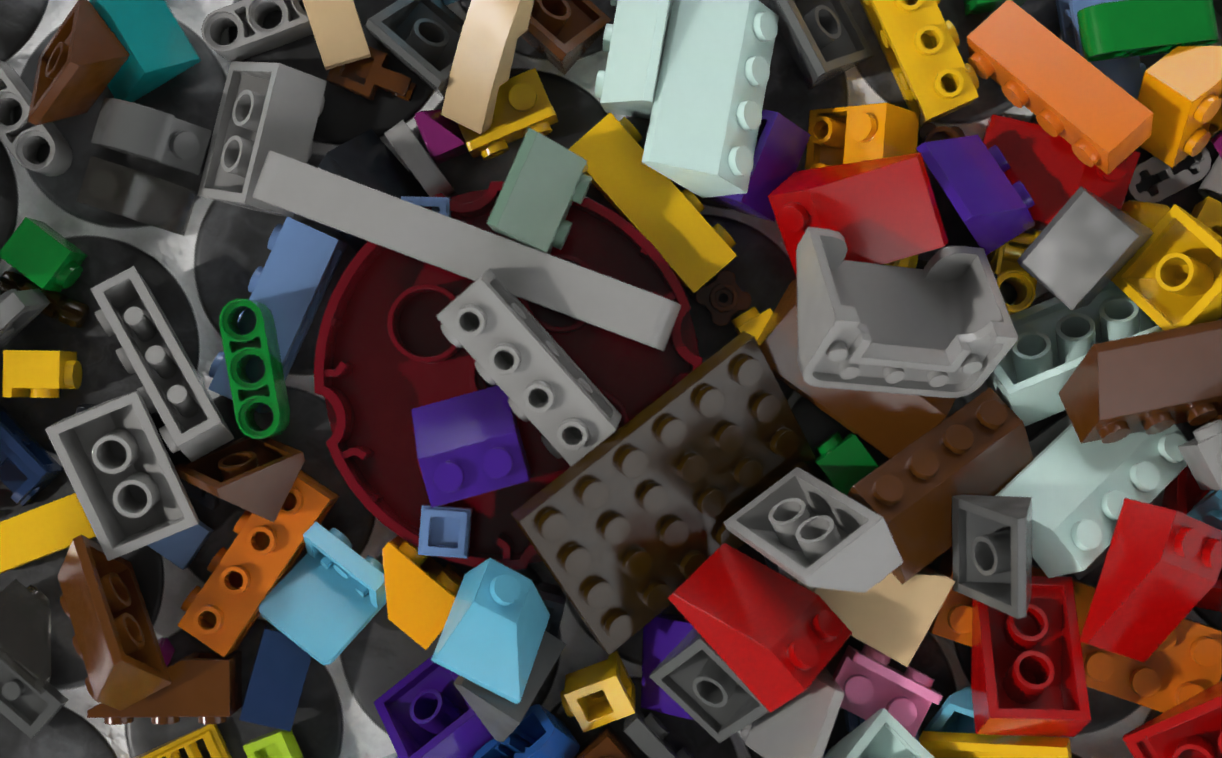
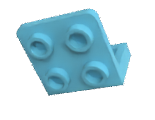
M315 522L303 534L307 554L264 598L259 605V611L264 619L322 665H329L334 662L387 603L384 567L372 556L368 555L364 559L352 550V543L339 530L331 528L328 531L318 522Z

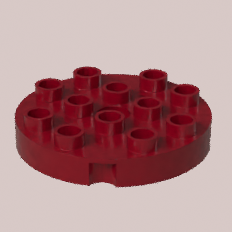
M491 181L488 189L471 191L450 197L449 210L451 211V218L495 234L487 222L505 181ZM439 193V194H437V195H435V196H432V197H446V196H445L444 194H442V193ZM585 197L581 205L576 202L572 203L566 220L573 223L563 248L560 250L553 247L550 255L681 304L665 351L644 345L519 297L517 299L622 415L618 430L703 363V359L699 357L696 333L689 312L691 306L669 264L654 245L632 224L609 208ZM424 207V208L429 209V210H432L433 207ZM368 241L344 270L324 312L316 344L314 390L315 393L325 397L328 419L333 432L332 436L326 441L335 465L347 485L361 503L383 525L405 541L418 547L421 508L423 504H431L418 461L411 409L488 388L485 380L475 368L474 363L476 360L463 346L458 348L446 338L441 330L442 323L436 317L474 281ZM515 414L532 478L526 482L440 505L472 508L469 557L467 559L441 558L476 567L487 559L492 558L512 570L526 569L529 563L542 561L511 513L559 477L571 465L563 457L560 459L556 458L548 451L541 439L543 434L530 420L525 422Z

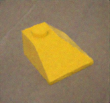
M1174 204L1151 230L1154 234L1111 280L1163 331L1217 321L1222 318V237L1180 206Z

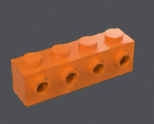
M1012 0L1004 2L967 36L968 63L973 67L976 74L985 80L989 77L1002 87L1003 94L1014 106L1018 108L1025 106L1036 115L1037 122L1045 132L1053 137L1060 135L1070 143L1074 154L1085 165L1089 167L1096 165L1108 175L1151 136L1153 112Z
M300 470L274 522L246 510L233 529L238 535L229 549L222 547L209 563L207 570L212 574L202 588L196 586L184 600L181 609L186 613L177 626L222 657H226L237 650L261 615L259 611L261 602L289 573L306 548L303 534L315 522H318L320 525L322 524L340 496Z

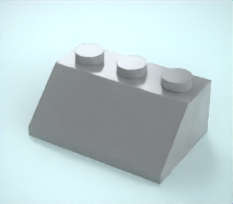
M231 61L197 196L267 214L293 218L294 213L257 200L252 195L269 151L307 164L313 153L312 140L317 120L325 104L324 91L327 81L281 63Z
M139 390L100 403L45 428L108 561L200 523Z
M796 467L723 522L728 531L808 587L866 593L904 563L884 517L799 467Z

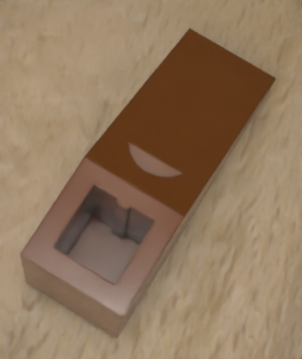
M215 651L194 652L167 666L172 681L168 686L123 711L99 703L87 710V718H104V723L108 725L128 724L134 721V717H151V723L157 725L180 722V717H198V723L200 724L224 723L227 721V717H230L242 707L241 651H234L226 657H222Z

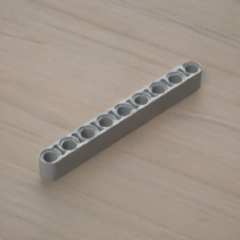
M273 151L268 152L252 195L253 198L473 281H476L490 269L508 292L516 297L661 351H665L681 308V304Z

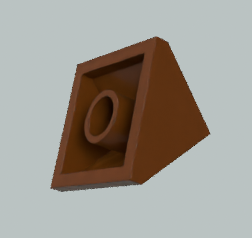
M77 1L39 56L27 122L37 126L87 113L130 56L89 1Z
M534 0L528 31L521 37L565 75L605 30L606 24H610L612 19L590 0Z
M245 436L211 451L194 462L187 460L174 467L179 478L218 498L274 522L305 462L302 451L271 438L253 439Z

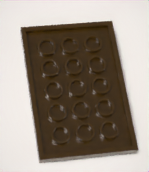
M743 331L516 509L511 515L600 647L610 655L670 606L672 602L668 597L723 543L737 550L745 544L743 540L728 531L723 522L796 467L801 468L819 480L825 477L814 462L816 457L755 337Z

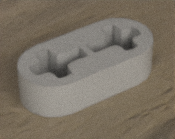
M404 120L384 133L430 197L439 193L448 197L455 192Z
M1205 147L1198 155L1193 157L1195 163L1189 167L1190 171L1186 169L1173 174L1170 166L1155 156L1137 164L1125 200L1157 203L1205 177L1211 168L1212 159L1210 152ZM1158 173L1161 181L1152 185L1149 188V193L1147 191L1140 193L1137 191L1135 185L1141 181V177L1147 178Z

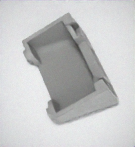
M808 227L798 243L796 250L798 361L803 379L809 385L837 389L958 398L976 391L1019 339L984 248L949 245L938 250L924 269L844 260L848 250L844 236L830 229Z

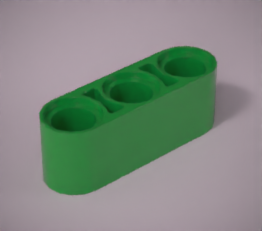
M1124 0L1089 6L1077 12L1083 57L1089 62L1169 53L1177 46H1209L1219 41L1213 0Z
M249 299L232 300L223 307L219 315V326L236 422L239 429L250 438L264 439L275 437L287 429L290 422V407L274 318L271 310L260 302ZM250 308L256 315L257 323L254 330L245 335L239 330L238 317L244 310ZM254 356L260 357L265 365V373L258 382L251 381L246 373V365ZM262 403L268 405L274 414L272 425L267 430L261 429L254 419L255 410Z

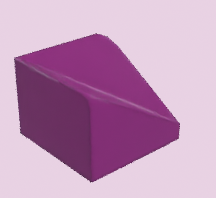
M442 109L417 112L414 119L428 152L435 162L441 164L469 152L458 123L442 116Z

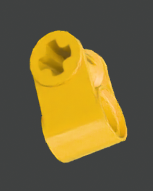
M1035 230L1032 234L1023 232L986 255L993 273L998 275L996 280L998 287L1000 288L1002 282H1007L1017 292V298L1013 305L1005 303L1009 315L1028 308L1035 298L1037 280L1018 264L1017 260L1042 231Z

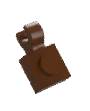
M369 47L371 57L331 68L326 79L332 85L372 101L379 88L395 97L410 102L417 86L412 82L411 78L386 69L390 57L387 53Z

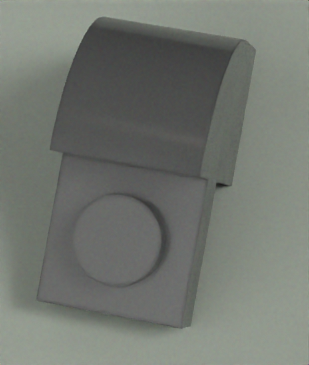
M104 98L91 143L136 158L148 159L178 170L199 175L212 130L175 118L172 114L120 99Z

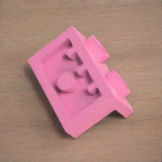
M867 644L864 645L862 651L848 645L833 674V678L845 693L840 707L864 720L868 719L879 709L885 708L915 738L932 702L939 705L943 697L931 687L934 679L910 666L907 667L905 673L900 672L888 665L890 657Z

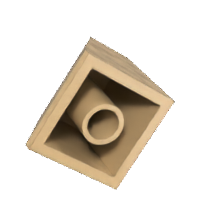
M926 566L903 585L891 572L866 593L808 587L795 577L793 579L794 582L819 595L851 630L852 637L906 667L910 664L955 583L954 580L930 566Z

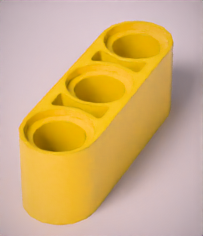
M76 493L0 522V574L69 548L72 540L81 534L89 539L96 537Z

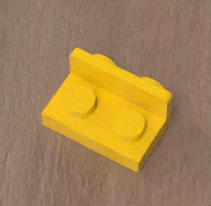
M533 68L510 78L499 87L491 128L479 134L460 124L458 125L473 159L482 155L483 160H489L509 150L507 144L525 137L528 128L546 136L552 132L550 125L557 123L558 120L536 68Z

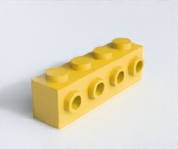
M860 0L909 110L920 113L919 128L926 123H931L968 106L979 97L977 93L979 81L976 72L969 63L964 64L957 49L960 45L957 30L950 20H944L938 7L940 0Z
M610 112L568 150L587 160L588 169L585 174L592 177L591 183L623 219L632 224L654 245L669 264L680 284L693 296L737 256L731 249L736 245V242L719 223L712 227L700 213L705 207L693 192L686 188L681 192L669 178L642 163L644 149L638 144L642 139L641 134L627 118L623 117L618 121Z

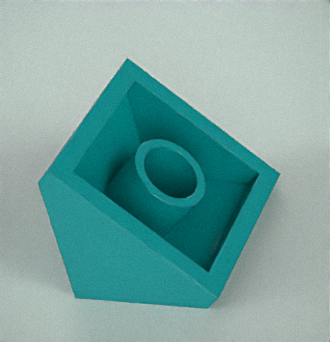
M89 0L130 54L107 85L115 99L134 102L201 61L165 0Z

